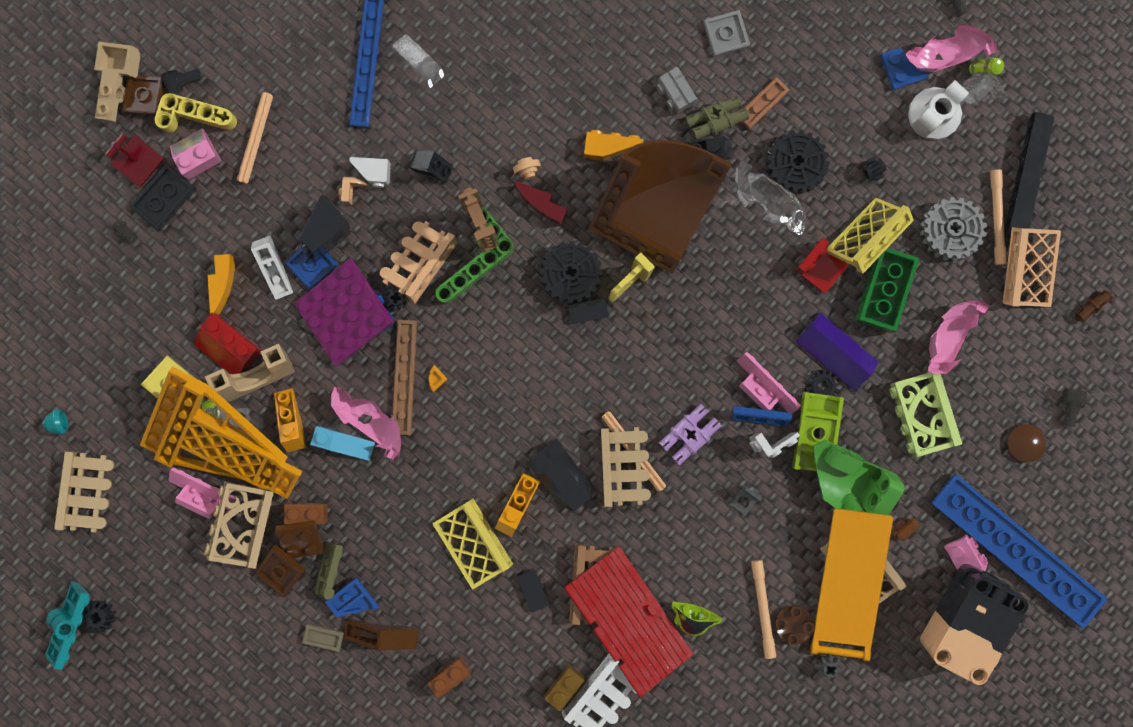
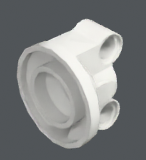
M956 80L946 89L938 87L924 89L914 97L909 105L908 117L911 127L918 135L925 139L939 140L948 137L956 131L961 123L962 109L960 102L969 92ZM939 102L946 108L947 114H939L935 109V103Z

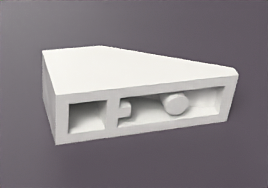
M271 236L252 242L251 251L275 300L292 294L291 284Z

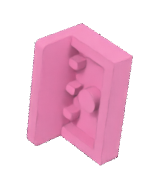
M967 533L962 538L944 546L957 570L961 565L968 563L982 571H986L988 561L985 555L981 554L978 550L977 541Z

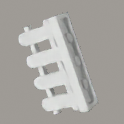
M610 654L607 655L562 711L565 721L570 724L574 720L573 725L575 727H578V725L582 727H603L606 721L610 724H615L618 721V715L615 710L618 706L623 709L628 708L631 701L627 695L630 691L636 693L619 668L622 662L618 664L619 661L615 662ZM615 679L626 686L622 692L612 685ZM603 694L614 701L610 707L600 700ZM591 709L601 716L598 722L587 715Z

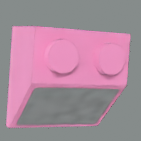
M203 128L170 146L174 162L181 174L187 179H191L222 162Z

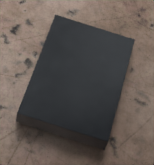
M166 163L129 207L160 232L197 188Z

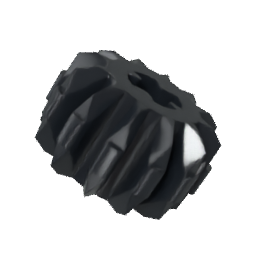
M95 600L92 604H88L86 607L87 611L82 612V615L86 617L82 620V623H87L85 629L91 628L92 633H97L98 631L99 633H104L106 629H111L113 627L111 623L117 620L112 617L117 612L111 611L113 604L107 605L106 600L101 602Z

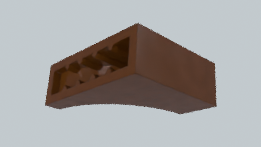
M346 619L344 639L378 651L416 649L418 629L409 626L383 625Z

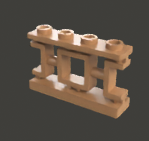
M467 188L461 191V195H458L465 214L470 213L477 230L474 236L482 253L499 247L500 244L492 225L488 227L481 208H483V204L477 188Z

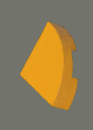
M434 365L429 373V386L435 392L448 379Z

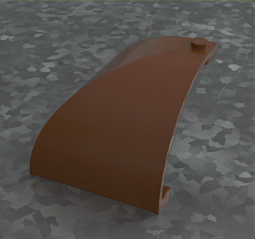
M655 140L637 144L628 149L620 158L588 229L636 255L642 253L651 263L673 274L732 164L704 149L686 143Z

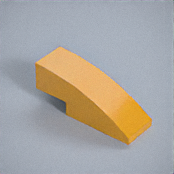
M230 254L214 255L215 274L208 275L210 313L220 315L230 294L235 270V257Z

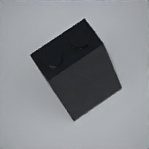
M324 195L320 196L300 237L302 252L309 260L313 258L315 262L351 234L348 221Z

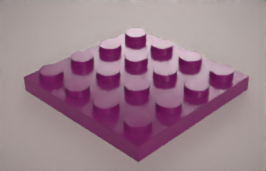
M348 259L294 303L335 366L341 365L394 323L353 259Z

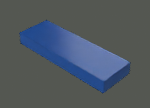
M734 406L731 412V420L785 427L789 425L792 419V413Z

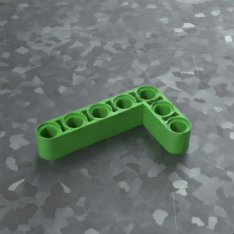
M481 208V210L486 215L485 220L488 227L492 225L493 228H496L498 230L497 238L499 244L508 243L510 248L507 251H501L499 247H496L487 252L480 253L436 289V297L443 304H449L513 253L514 248L511 239L485 208ZM489 254L495 256V260L492 263L485 262V257ZM474 266L480 268V272L477 275L470 274V269ZM458 278L465 280V284L462 287L455 286ZM443 290L450 291V296L447 299H441L440 297Z

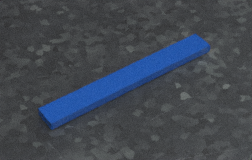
M364 0L349 123L351 127L369 128L384 0Z

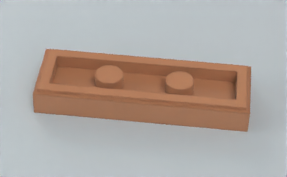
M776 77L745 107L750 119L741 123L750 130L790 90Z

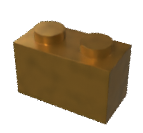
M569 664L546 692L545 700L558 711H561L585 681L584 675Z

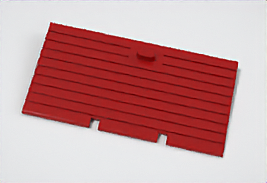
M619 546L564 587L588 624L597 623L598 626L593 631L615 662L619 659L623 661L619 668L640 698L694 655Z

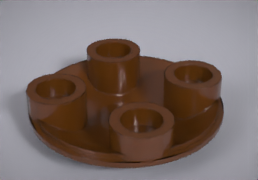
M1030 424L1014 427L1009 434L1007 443L1008 453L1015 459L1027 463L1034 462L1045 452V436L1036 426Z
M800 606L785 607L778 613L775 619L777 635L781 640L790 645L804 643L811 637L815 629L811 614Z

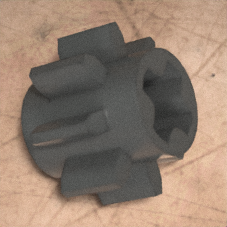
M831 654L826 657L821 656V663H817V667L820 669V676L825 674L828 680L832 677L838 678V671H842V667L838 665L840 663L839 658L833 659Z

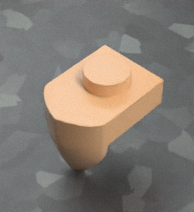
M343 177L342 188H339L338 192L339 199H341L344 205H352L353 187L367 186V183L354 177Z

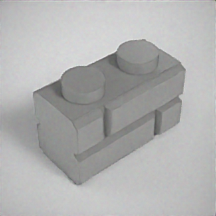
M678 67L658 78L657 90L661 95L666 96L668 100L666 103L671 111L674 110L676 114H679L696 103L697 97Z

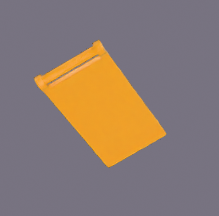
M834 509L810 654H831L870 661L893 523L891 515ZM819 641L864 646V649L860 651L820 646Z

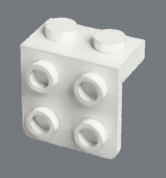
M792 432L770 446L762 433H755L749 437L751 441L749 444L755 453L759 452L761 457L774 458L782 452L781 448L790 447L798 441L796 438L800 434Z

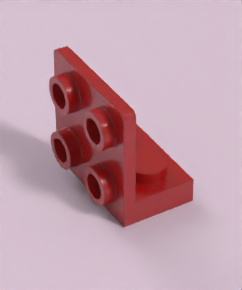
M825 238L817 242L795 270L822 293H826L848 266L847 262L826 252L829 242Z

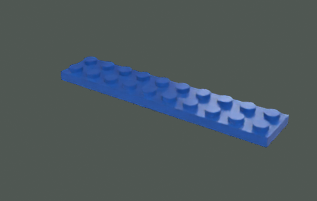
M953 474L930 503L1080 628L1084 629L1108 600L1107 597L957 474Z

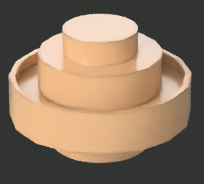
M527 157L519 160L518 164L513 167V171L516 176L529 180L536 177L535 174L538 173L541 164L538 159L533 160L532 157Z

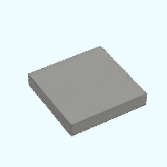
M740 10L703 21L713 57L750 47Z

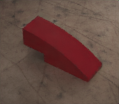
M516 181V190L530 207L548 220L562 226L567 208L551 203L552 194Z

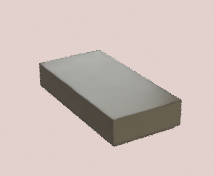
M307 623L302 644L340 652L344 632Z

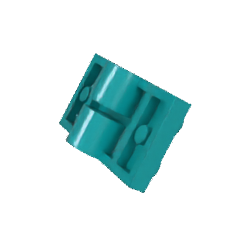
M71 581L62 609H53L46 617V622L53 631V635L45 656L54 669L62 670L64 664L68 662L70 646L76 640L75 632L77 626L81 625L83 620L82 612L89 603V593L78 582Z

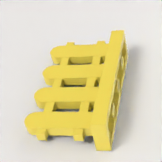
M640 253L634 259L631 267L632 271L611 290L608 299L613 303L638 278L645 282L650 277L655 266Z

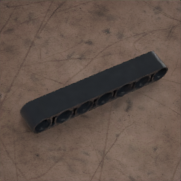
M1034 111L1029 119L1004 228V237L1011 239L1012 227L1030 229L1054 123V116Z

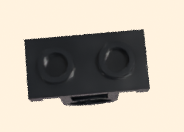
M415 150L409 165V169L438 178L446 183L453 167L450 162L430 150L427 152Z

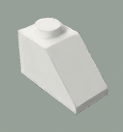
M350 157L352 165L372 187L384 188V186H389L391 163L388 159Z

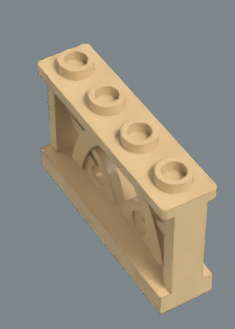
M224 482V486H220L218 492L220 503L215 506L213 514L216 517L215 524L210 526L209 536H211L210 544H206L204 551L208 561L256 569L274 492ZM233 491H239L243 496V503H240L236 496L235 502L230 503L228 500L229 494ZM246 492L261 494V499L248 501ZM225 506H226V507H228L230 510H228V511L224 514ZM248 508H250V513L252 511L257 512L255 517H249ZM243 511L246 520L254 525V529L242 532L235 539L228 529L227 522L234 515ZM221 528V531L224 536L218 537ZM244 536H250L251 540L249 543H245L243 540L242 544H240ZM221 542L225 544L222 550L227 549L230 544L233 546L226 555H220L216 551L217 545ZM238 550L246 555L247 559L232 558V556Z

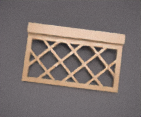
M1012 227L1003 304L1051 307L1061 235L1060 230ZM1029 233H1034L1038 239L1030 245L1028 235ZM1049 234H1054L1053 242L1048 246L1044 238ZM1041 242L1045 250L1038 255L1033 248ZM1031 252L1035 259L1028 264L1025 258ZM1049 253L1051 260L1046 265L1041 258ZM1039 262L1043 268L1035 274L1031 267ZM1029 271L1033 277L1025 283L1023 274ZM1046 271L1048 280L1043 284L1039 277ZM1036 280L1040 288L1033 293L1029 286ZM1026 290L1030 297L1025 301H1020L1021 293ZM1042 291L1046 293L1045 302H1040L1036 297Z

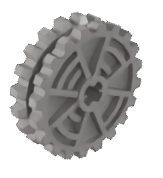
M950 197L949 200H941L929 208L928 213L924 214L923 218L925 220L920 224L923 227V230L920 231V236H924L922 243L923 245H928L927 251H933L934 257L942 256L944 261L948 259L952 261L962 260L978 250L977 247L983 244L982 237H986L987 233L984 232V228L987 227V223H983L984 214H979L980 208L978 206L973 207V202L968 201L966 203L964 198L955 200L954 197Z

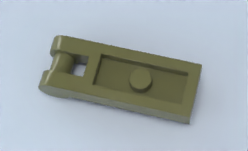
M332 542L326 543L315 587V594L327 600L332 599L334 596L332 588L337 577V568L342 557L343 546Z

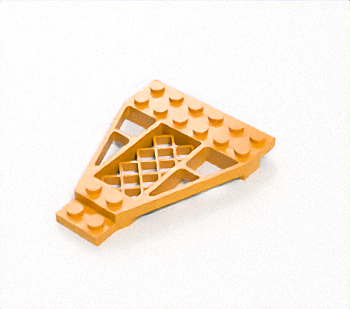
M173 366L171 367L140 446L156 454L154 460L170 468L173 465L245 480L259 488L270 490L288 499L302 471L286 463L285 461L288 457L212 387ZM205 396L227 415L225 420H221L201 409ZM230 418L243 430L231 425L229 423ZM200 426L203 431L199 432L197 427ZM215 436H219L221 440L217 441ZM207 437L209 442H205L203 438ZM233 445H237L239 450H235ZM225 446L227 451H223L221 447ZM184 449L206 460V462L182 457L180 455L181 450ZM255 454L257 459H252L251 455ZM239 456H243L245 460H240Z

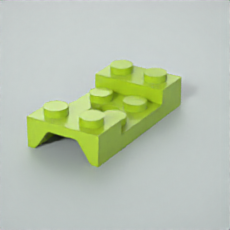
M803 392L798 431L800 436L797 438L796 449H794L793 469L817 472L813 445L822 440L837 445L844 398ZM816 428L823 430V436L819 439L815 438L813 434Z

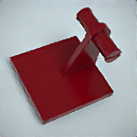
M121 133L115 142L112 141L110 143V148L104 154L112 159L119 150L120 153L110 164L141 188L165 158L136 135L122 148L121 146L128 137Z

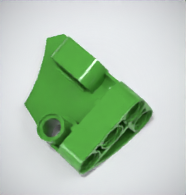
M822 440L813 445L822 497L826 502L836 509L884 515L890 514L904 493V484L896 473L865 461L859 454L829 441Z

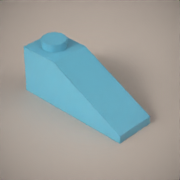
M316 426L310 445L370 461L376 442L322 426Z

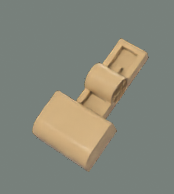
M98 43L94 70L101 72L102 76L95 113L96 119L116 122L118 104L124 101L126 91L124 86H122L123 76L136 78L138 75L140 52L137 48L122 44Z

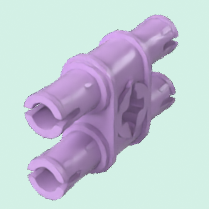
M701 403L689 415H684L682 420L674 427H671V432L658 442L661 446H664L663 448L666 451L678 440L684 442V446L672 456L679 465L691 454H697V451L706 442H709V437L722 427L720 423H716L718 421L714 417L702 429L697 427L696 423L709 413ZM685 429L694 431V439L686 438L688 434Z

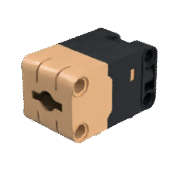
M963 564L959 567L923 631L920 642L938 665L974 684L982 685L987 682L1014 632L1018 629L1023 616L1028 610V602L1006 582L971 564Z

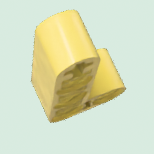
M170 93L162 96L155 116L156 125L166 133H172L177 129L180 117L225 130H232L237 125L236 117L225 108ZM175 101L174 106L169 108L170 102ZM193 106V110L187 113L188 107ZM211 111V115L205 118L206 112ZM170 119L169 123L163 126L164 121Z

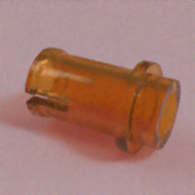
M913 517L911 519L908 518V522L895 532L902 541H905L915 530L918 531L921 526Z

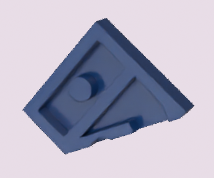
M900 48L880 55L892 91L929 78L925 71H920L909 62L906 53Z
M357 577L334 593L332 599L325 600V603L336 617L379 608V604Z

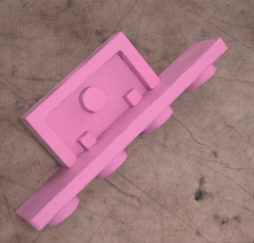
M745 352L737 359V362L749 373V376L739 387L763 410H771L777 402L788 413H794L801 407L797 400L748 352Z
M172 467L169 472L168 481L183 488L176 497L175 503L210 519L214 514L215 506L220 503V497H218L219 488L213 487L198 478L186 474L182 470ZM229 495L228 500L230 503H233L236 498L233 495Z

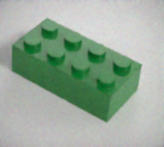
M887 248L872 264L854 322L890 334L897 332L920 258Z

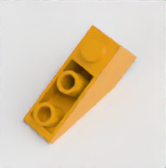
M591 130V132H587L584 159L604 161L624 154L631 147L643 143L644 139H640L637 135L624 137L619 133L612 132L609 135L602 134V131Z
M293 388L274 393L280 443L287 453L306 448L304 429Z
M525 473L522 474L495 529L510 537L513 536L540 481Z

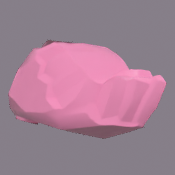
M966 25L959 26L955 31L954 37L944 40L931 39L923 48L915 47L913 50H909L906 56L909 62L920 71L935 72L968 61L981 51H983L985 56L998 52L996 42L988 34L975 27ZM937 54H940L943 59H935V58H936Z
M967 301L953 306L942 316L944 321L930 338L929 351L931 359L928 372L947 374L962 360L954 361L969 329L978 326L979 315L982 317L986 316L985 313L990 307L983 301Z
M334 387L331 395V406L344 424H352L379 444L376 447L387 449L384 456L395 462L400 456L401 450L400 428L393 416L389 418L373 401L352 399L347 391ZM366 414L372 416V419L369 423L363 424L358 420V417Z

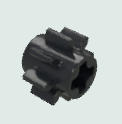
M872 157L864 162L865 166L862 167V171L868 180L873 178L875 182L885 176L883 172L887 169L882 159L876 160L875 157Z
M396 288V291L389 289V296L384 297L389 300L387 307L394 305L395 311L398 310V307L405 309V302H409L404 297L405 293L402 295L398 292L399 288ZM398 295L401 298V300H398L396 304V302L393 301V298H396Z

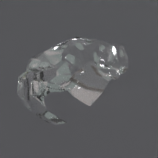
M742 161L736 168L735 184L739 200L746 208L754 200L762 205L767 214L770 215L763 220L771 223L786 224L790 231H795L796 234L802 235L805 229L806 216L796 196L765 174L751 173L752 166Z

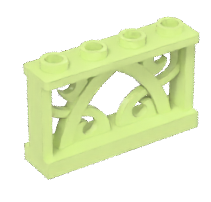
M928 372L890 384V395L892 399H895L897 405L895 406V411L903 424L901 425V431L907 437L908 443L906 446L909 454H912L913 457H920L962 444L941 374ZM927 378L929 380V383L922 389L914 383ZM909 385L916 390L917 394L915 395L913 392L907 391L909 398L906 399L903 397L902 389ZM925 395L927 396L928 399H929V396H930V395H933V396H934V402L930 403V402L925 398ZM921 400L925 405L938 409V413L930 421V428L914 418L915 410ZM939 419L942 422V426L936 425L937 430H935V422ZM928 435H930L929 445L926 448L920 447L917 438L921 436L923 438L922 443H924ZM935 437L947 438L946 443L934 446Z

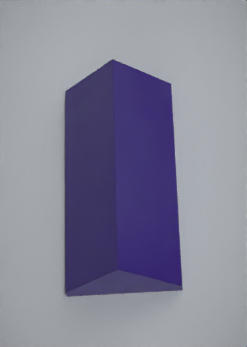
M822 313L817 315L795 341L829 371H832L835 376L837 375L853 391L873 374L879 363Z

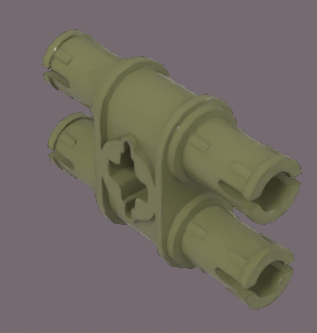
M737 95L723 102L718 100L715 104L705 108L701 107L700 111L685 116V121L688 128L703 122L706 123L692 129L693 136L697 141L705 136L717 135L721 131L729 128L732 129L735 124L748 120L750 117L746 108L729 113L734 109L742 107L741 100Z

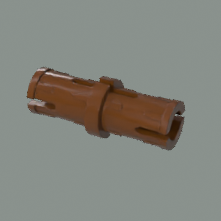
M1103 290L1094 299L1087 301V304L1075 313L1077 320L1084 323L1093 314L1099 313L1101 308L1113 299L1112 294L1109 291Z

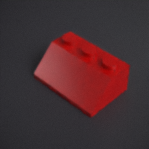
M211 313L202 324L194 341L196 347L230 374L245 372L261 351H263L220 315Z

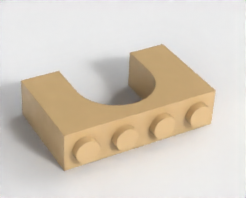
M276 344L261 351L264 361L249 371L229 374L223 368L205 376L208 385L227 402H231L295 373V370L286 352L279 344Z

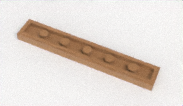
M397 320L392 416L398 423L401 435H412L417 321Z

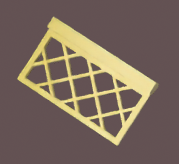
M875 198L829 245L826 252L855 266L858 272L864 273L914 221L909 207L903 205L900 208ZM877 205L883 207V210L872 212ZM895 212L892 217L887 218L886 214ZM883 215L884 219L873 222L874 217ZM870 219V223L860 225L863 220ZM883 225L880 230L874 231V227ZM871 228L870 233L861 235V230ZM857 232V236L847 238L850 233ZM871 238L866 244H861V240ZM858 241V246L848 248L849 243ZM845 245V249L835 250L838 246ZM858 252L853 258L849 257V253Z
M474 498L432 523L472 590L513 565V562ZM462 509L467 515L466 523L456 521L457 513ZM443 521L451 522L450 533L443 531L439 524ZM455 524L465 526L463 536L453 534ZM468 527L474 528L477 531L476 539L466 537ZM452 537L462 539L460 549L453 548L451 545ZM465 540L475 543L473 552L463 550ZM478 544L486 546V556L476 554ZM462 553L472 556L470 566L462 563ZM475 557L485 559L483 569L473 567ZM488 560L495 562L499 569L494 572L486 570ZM472 570L482 572L480 581L474 583L471 578Z

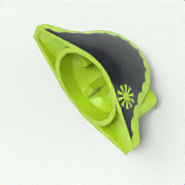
M681 602L672 603V609L676 613L674 623L679 625L688 635H702L708 628L720 624L722 621L720 616L703 607Z

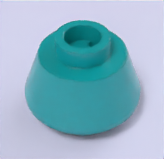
M53 410L43 420L45 431L51 434L63 435L68 430V420L62 410Z

